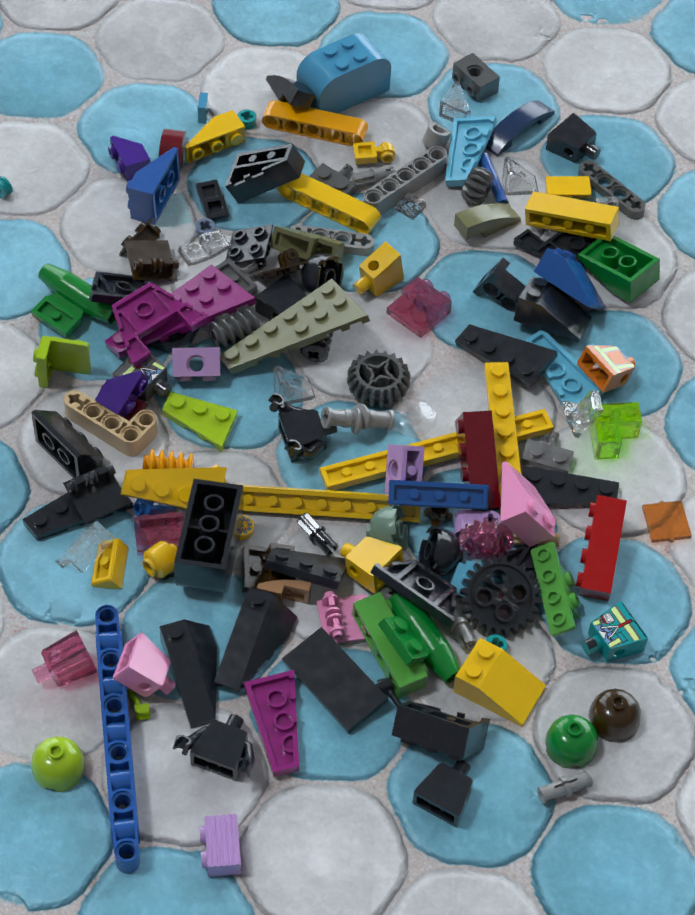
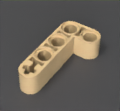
M72 390L64 396L65 414L70 421L126 456L134 457L139 455L158 434L157 416L151 410H141L128 421L81 391Z

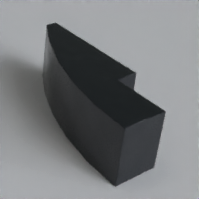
M268 75L266 77V81L279 101L306 110L309 109L316 96L310 88L298 81L282 76Z

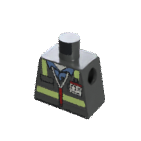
M152 354L150 359L135 368L132 367L130 359L127 358L112 373L113 378L136 371H141L150 376L146 390L137 397V399L144 402L149 401L156 393L166 398L172 391V386L166 383V366Z

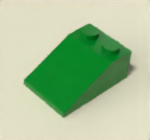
M613 236L611 241L597 239L578 254V259L613 294L630 303L660 280V259L616 236Z

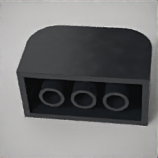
M193 479L174 561L176 586L228 592L243 521V485Z

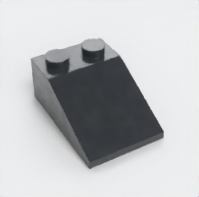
M532 277L519 296L513 321L579 343L592 317L558 287L543 278Z

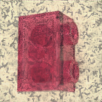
M167 512L165 514H144L134 517L137 555H143L146 550L159 541L172 543L178 548L184 522V513Z

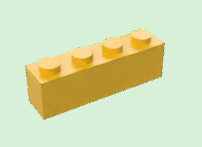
M533 191L525 207V222L527 226L611 241L619 225V207Z

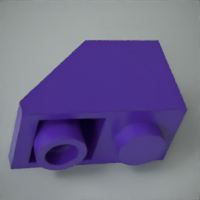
M117 136L110 137L109 155L111 159L116 160L118 173L123 174L126 181L132 180L137 171L151 163L143 144Z
M136 371L107 379L95 401L116 414L126 417L127 414L134 410L136 406L135 401L139 394L146 390L150 376L141 371Z

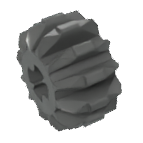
M478 166L472 169L462 187V198L472 205L478 206L482 204L493 185V173Z

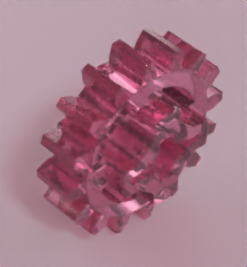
M484 518L483 522L474 520L473 525L465 524V528L460 529L459 543L461 550L467 551L468 556L475 554L476 558L485 556L486 559H489L491 555L499 557V553L505 554L507 549H512L514 538L513 532L503 523L498 524L497 519L488 522L487 518Z

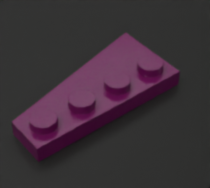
M294 670L244 682V689L273 778L299 771Z

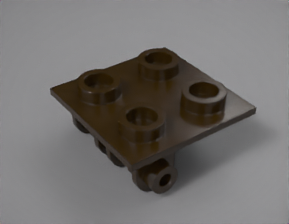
M168 240L125 241L133 281L177 280L175 269L179 268V261L172 258Z
M290 248L278 255L280 268L261 272L254 275V278L261 277V280L270 279L278 276L280 271H282L283 275L301 270L300 266L306 264V261L300 262L297 250Z

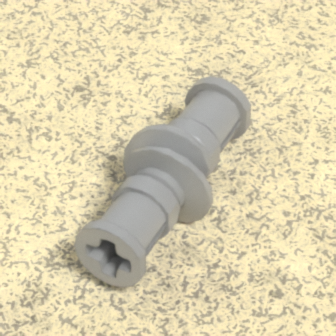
M363 403L357 404L353 410L331 409V407H325L321 412V424L323 428H330L331 426L350 427L353 434H358L361 428L363 430L384 428L386 431H391L395 424V415L393 410H385L384 412L368 410L367 406Z

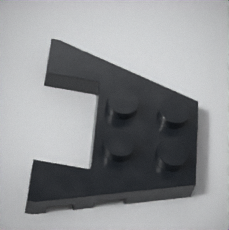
M527 229L514 238L513 245L539 257L544 255L547 248L554 250L557 247L562 250L566 249L576 255L575 260L584 267L585 265L578 259V254L597 239L558 232L547 241H543L531 230Z

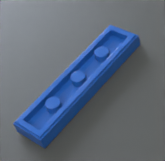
M389 480L388 505L488 510L489 485Z

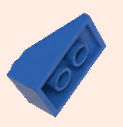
M173 147L137 171L133 179L128 181L126 193H128L129 198L128 209H130L131 219L147 223L151 218H154L151 224H157L180 181L178 148Z
M558 247L556 250L547 248L534 272L587 307L604 310L605 304L582 264L575 260L576 255Z

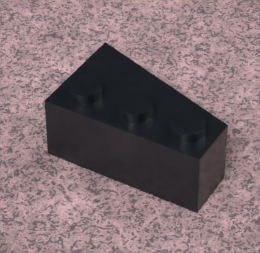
M293 143L237 153L225 187L239 204L300 178L305 160Z
M407 701L397 706L392 736L400 738L402 743L409 745L419 744L424 746L426 751L434 753L440 751L448 754L450 759L461 761L484 749L490 719L482 717L481 721L477 722L465 719V713L457 712V715L453 716L441 712L439 707Z

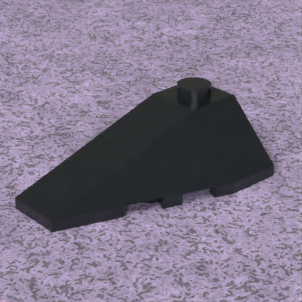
M249 588L219 666L214 685L239 692L244 687V682L250 681L258 672V668L274 655V651L281 644L284 645L289 639L297 621V616L274 594Z
M185 619L159 626L160 642L165 655L170 660L169 668L176 683L175 685L190 728L211 723V721L216 720V685H214V680L217 675V645L210 626Z

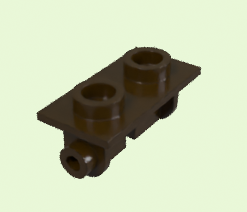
M151 218L147 223L142 221L135 229L136 234L133 237L128 235L121 243L123 248L119 253L120 256L124 252L127 253L125 241L157 240L160 237L161 230L157 226L153 227L151 225L154 218Z

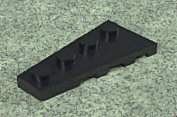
M68 492L23 518V525L37 541L68 531V527L80 524V526L85 525ZM128 496L126 498L130 505L124 507L125 511L133 508V502ZM112 512L103 517L106 518L108 516L114 515V513Z

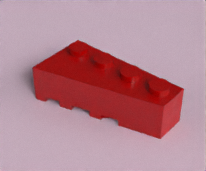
M597 495L596 503H590L588 517L592 518L591 526H586L584 540L588 541L587 549L582 548L580 563L584 564L583 572H578L576 587H580L579 596L609 601L627 500Z

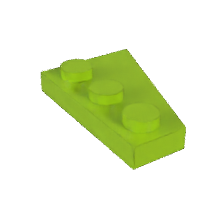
M170 392L163 406L162 415L180 427L190 429L198 435V438L204 442L206 440L215 445L217 450L222 452L238 417V410Z

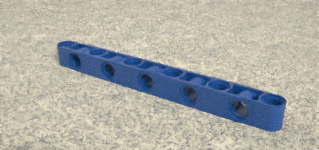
M102 605L95 612V638L111 837L117 869L122 873L130 874L135 872L140 866V836L126 686L113 679L123 652L122 633L117 609L112 605ZM109 664H115L113 667H107ZM114 709L120 710V711L117 712V713H111V712H110V711H112V710H114ZM117 756L125 757L122 760H114ZM122 804L129 805V807L125 809L117 808L119 805ZM124 854L133 855L130 859L121 858Z

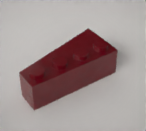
M492 410L462 412L455 420L458 455L461 463V482L463 484L489 485L488 510H468L497 511L501 508Z

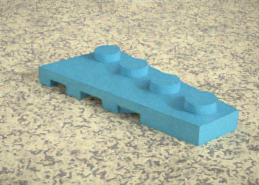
M496 116L454 118L445 177L446 187L464 186L471 170L477 167L497 124Z
M540 330L525 339L526 342L557 351L558 357L545 370L543 376L568 416L603 394L576 364L577 361L547 332Z

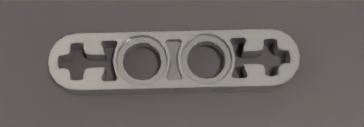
M293 225L290 227L291 229L335 240H346L347 243L344 246L343 254L368 256L374 250V239L369 234L305 225Z

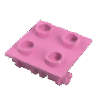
M327 591L324 593L322 600L316 601L321 627L337 644L365 640L351 614L353 603L366 598V594L338 597L333 591Z

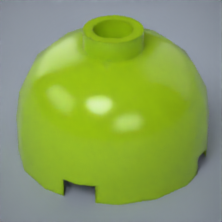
M54 736L45 739L37 745L32 754L31 770L34 780L41 788L46 789L47 787L55 789V792H62L73 788L80 782L85 769V759L81 748L73 740Z

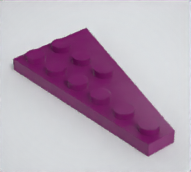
M212 264L171 293L180 302H187L196 311L206 313L209 316L208 323L215 321L217 316L224 313L233 314L237 312V308L244 305L250 307L256 304L254 296ZM176 317L140 340L147 347L148 344L157 340L161 342L169 339L168 336L179 331L183 334L191 330L179 317ZM117 331L104 341L106 347L120 359L128 356L120 331Z

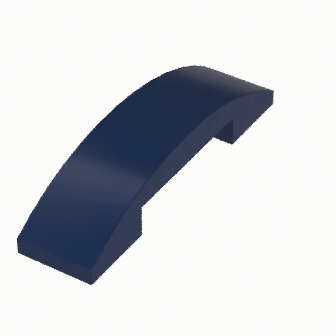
M539 100L520 106L494 128L485 148L498 157L512 146L513 139L536 122L541 125L553 116L555 111Z

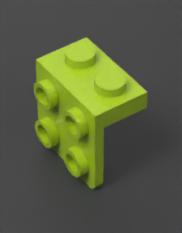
M42 336L39 348H35L33 353V362L36 363L35 377H38L39 387H49L53 370L90 374L89 344L81 340Z

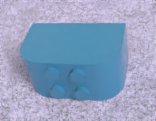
M355 33L308 54L297 69L296 81L310 88L316 95L309 108L340 113L390 90L391 63L364 34Z

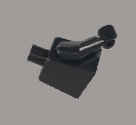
M274 393L268 399L272 403L269 406L270 411L277 412L278 410L280 412L278 413V428L285 445L284 449L287 450L291 463L301 459L314 460L326 449L327 435L337 433V426L323 428L318 411L315 409L308 410L292 406L284 402L283 396L279 393Z
M230 714L226 723L213 720L208 726L200 728L189 736L178 735L172 748L174 750L176 748L183 749L182 755L184 756L190 750L191 765L236 782L239 779L240 772L247 773L246 777H250L251 769L255 763L253 745L248 741V733L241 729L244 720L236 714Z

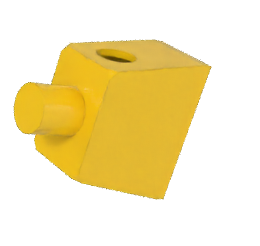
M385 241L360 264L361 278L353 283V288L359 295L369 290L374 296H379L404 280L401 255Z
M365 537L356 546L345 543L340 551V555L346 561L347 574L374 594L386 584L370 573L374 564L380 563L382 567H389L391 562H404L402 547L372 537Z

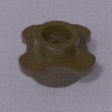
M429 507L424 510V516L430 519L432 526L440 527L442 523L450 522L453 519V515L449 512L448 508Z

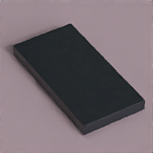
M322 627L282 658L283 663L290 670H294V675L348 734L388 702V697Z

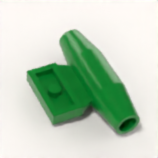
M49 263L40 269L38 278L54 294L45 296L31 310L34 318L66 339L82 324L84 314L108 324L116 321L112 311V304L90 302L91 284L72 272Z
M395 593L389 599L395 616L383 618L378 626L406 666L424 661L446 684L454 681L461 667L446 638L427 612L419 609L416 604L406 597Z

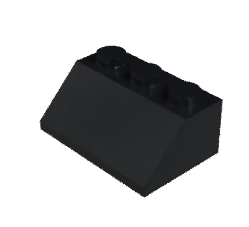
M34 410L31 412L35 441L72 478L103 466L102 452L97 447L93 448L88 443L86 436L82 432L78 433L73 428L68 418H63L57 411Z

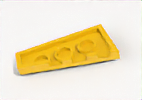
M227 467L125 470L121 495L187 509L193 479L224 483Z

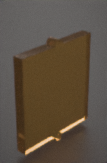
M660 501L659 503L642 505L651 543L664 541L673 543L674 540L691 539L692 535L682 501Z

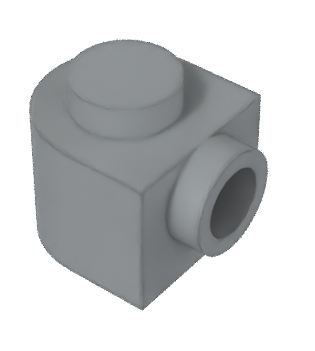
M434 121L429 124L422 142L427 149L434 146L444 148L452 132Z

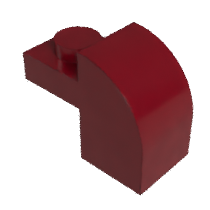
M164 129L160 140L158 157L173 147L178 148L179 168L183 166L184 149L189 140V137H186V131Z

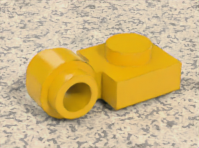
M374 141L353 143L356 165L377 163V157L383 163L388 164L396 156L395 148L389 142H383L375 147Z

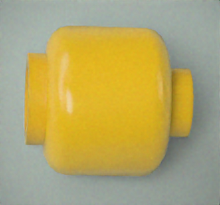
M159 541L143 554L142 565L145 571L151 577L156 576L157 578H164L174 571L177 547L166 541Z

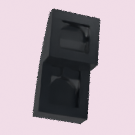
M218 180L196 183V191L205 218L215 220L229 217Z

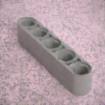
M440 146L431 147L366 190L363 202L375 207L381 215L442 175L446 169L447 151Z

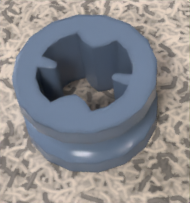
M203 218L196 222L197 238L203 241L214 238V221Z

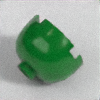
M570 714L559 717L553 721L546 733L545 745L547 755L554 763L563 768H569L570 766L582 768L593 760L597 752L598 735L595 727L588 719L580 715Z

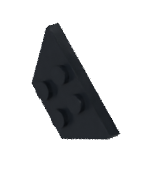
M96 271L92 281L89 300L90 302L113 305L146 285L144 281H133L132 275Z
M417 560L391 562L389 567H382L380 563L374 564L370 572L371 574L396 590L399 595L412 601L419 609L429 613L450 629L456 621L454 611L457 606V601L455 600L457 588Z

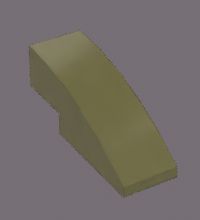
M490 203L455 213L454 226L467 240L478 234H481L483 237L489 236L520 222L521 217L509 204Z
M274 226L270 248L281 252L293 248L297 250L300 258L306 260L318 253L335 255L340 258L338 259L339 263H341L345 242L280 226Z

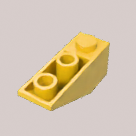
M233 110L214 116L186 144V163L199 160L205 156L245 142V126Z

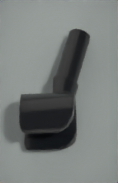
M390 678L377 680L376 686L384 694L388 693L389 698H391L396 707L402 704L394 692L393 682Z

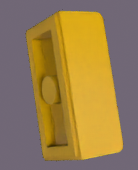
M545 176V193L568 198L575 196L577 199H589L591 196L589 176Z
M116 538L98 543L91 582L92 587L122 588L128 546L121 539Z

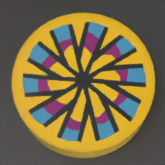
M243 515L239 540H246L254 533V522L246 515Z

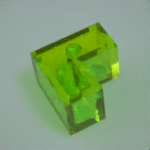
M639 402L591 404L588 425L595 460L618 459L622 439L639 437L642 425Z

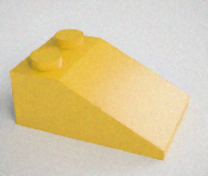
M479 638L455 676L453 692L523 727L544 692L546 685L502 648Z

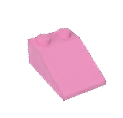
M507 461L503 462L500 522L529 547L553 538L556 521L550 509L536 488Z

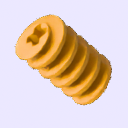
M151 449L149 455L145 454L142 469L194 468L195 461L193 453H190L186 460L184 459L183 452H180L178 458H175L173 451L170 452L168 457H165L164 450H161L159 455L155 456L154 449Z

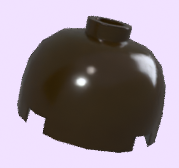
M617 688L608 689L598 694L590 705L589 720L595 727L598 737L612 742V740H621L620 742L632 738L639 729L641 708L639 702L629 692Z

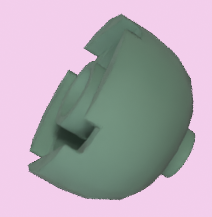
M390 505L376 511L371 517L370 524L366 526V536L402 547L403 551H406L408 527L403 525L401 519L406 517L403 507L401 505Z

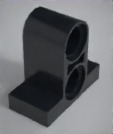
M502 258L482 277L472 292L478 297L485 292L506 310L516 311L519 296L526 286L506 270L510 262Z

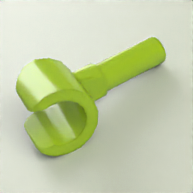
M128 689L127 693L133 702L136 719H149V703L140 704L135 692Z

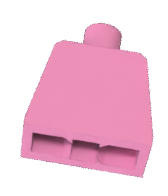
M141 632L125 644L113 675L114 680L144 697H148L158 689L165 695H168L176 684L166 675L170 666L169 658L145 634Z

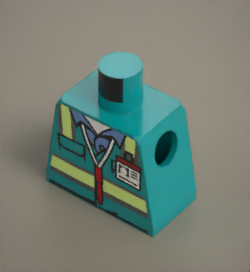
M620 601L590 623L589 638L582 641V648L587 655L599 651L606 661H613L645 651L648 637L624 603Z

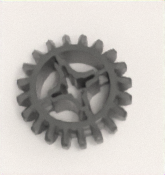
M376 349L373 354L366 351L365 356L359 354L357 360H353L348 369L347 384L350 393L354 394L355 400L361 399L363 404L370 403L371 408L375 404H379L380 408H382L384 404L391 407L393 401L399 403L401 397H405L408 388H410L411 374L408 371L407 364H403L402 358H396L395 353L388 355L386 350L383 353H379Z

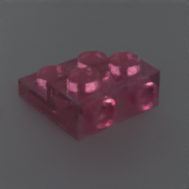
M417 276L402 289V295L387 307L386 314L421 338L451 313L452 300L447 292L436 290L429 279L422 280Z

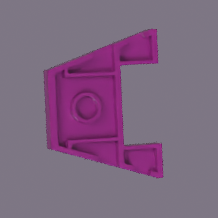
M151 282L112 305V311L133 368L151 358V352L140 339L172 319L179 317L192 332L209 322V316L206 313L196 311L187 302H180L174 298V295Z

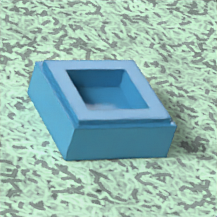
M204 92L199 94L198 100L199 123H207L208 93Z

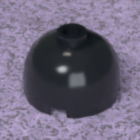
M318 253L310 256L306 264L302 266L301 282L309 294L331 279L341 286L344 267L343 263H339L338 259L340 258L338 256Z
M431 526L426 531V533L430 534L428 539H422L418 561L440 577L451 573L459 562H462L463 551L454 533L444 528Z

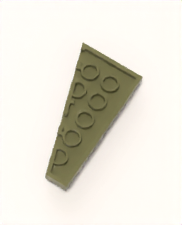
M331 279L220 354V362L233 375L258 365L262 359L270 356L273 359L281 356L280 352L291 348L295 351L326 339L329 333L339 329L344 332L350 329V325L360 321L364 324L369 322L370 319L357 303Z

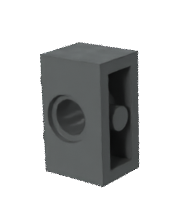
M474 53L453 63L452 79L478 102L498 92L500 76Z

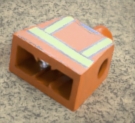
M588 345L576 363L603 393L625 385L635 368V360L632 357H626L616 346Z

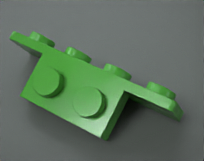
M549 542L532 549L531 554L539 588L541 589L549 631L555 637L575 629L574 619L580 617L578 612L580 601L577 594L573 592L572 586L575 585L572 573L570 571L567 572L561 566L556 545L554 542Z

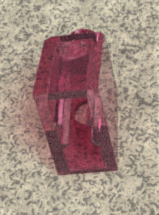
M77 630L43 649L41 654L45 663L32 669L38 683L53 677L58 687L97 673V669Z

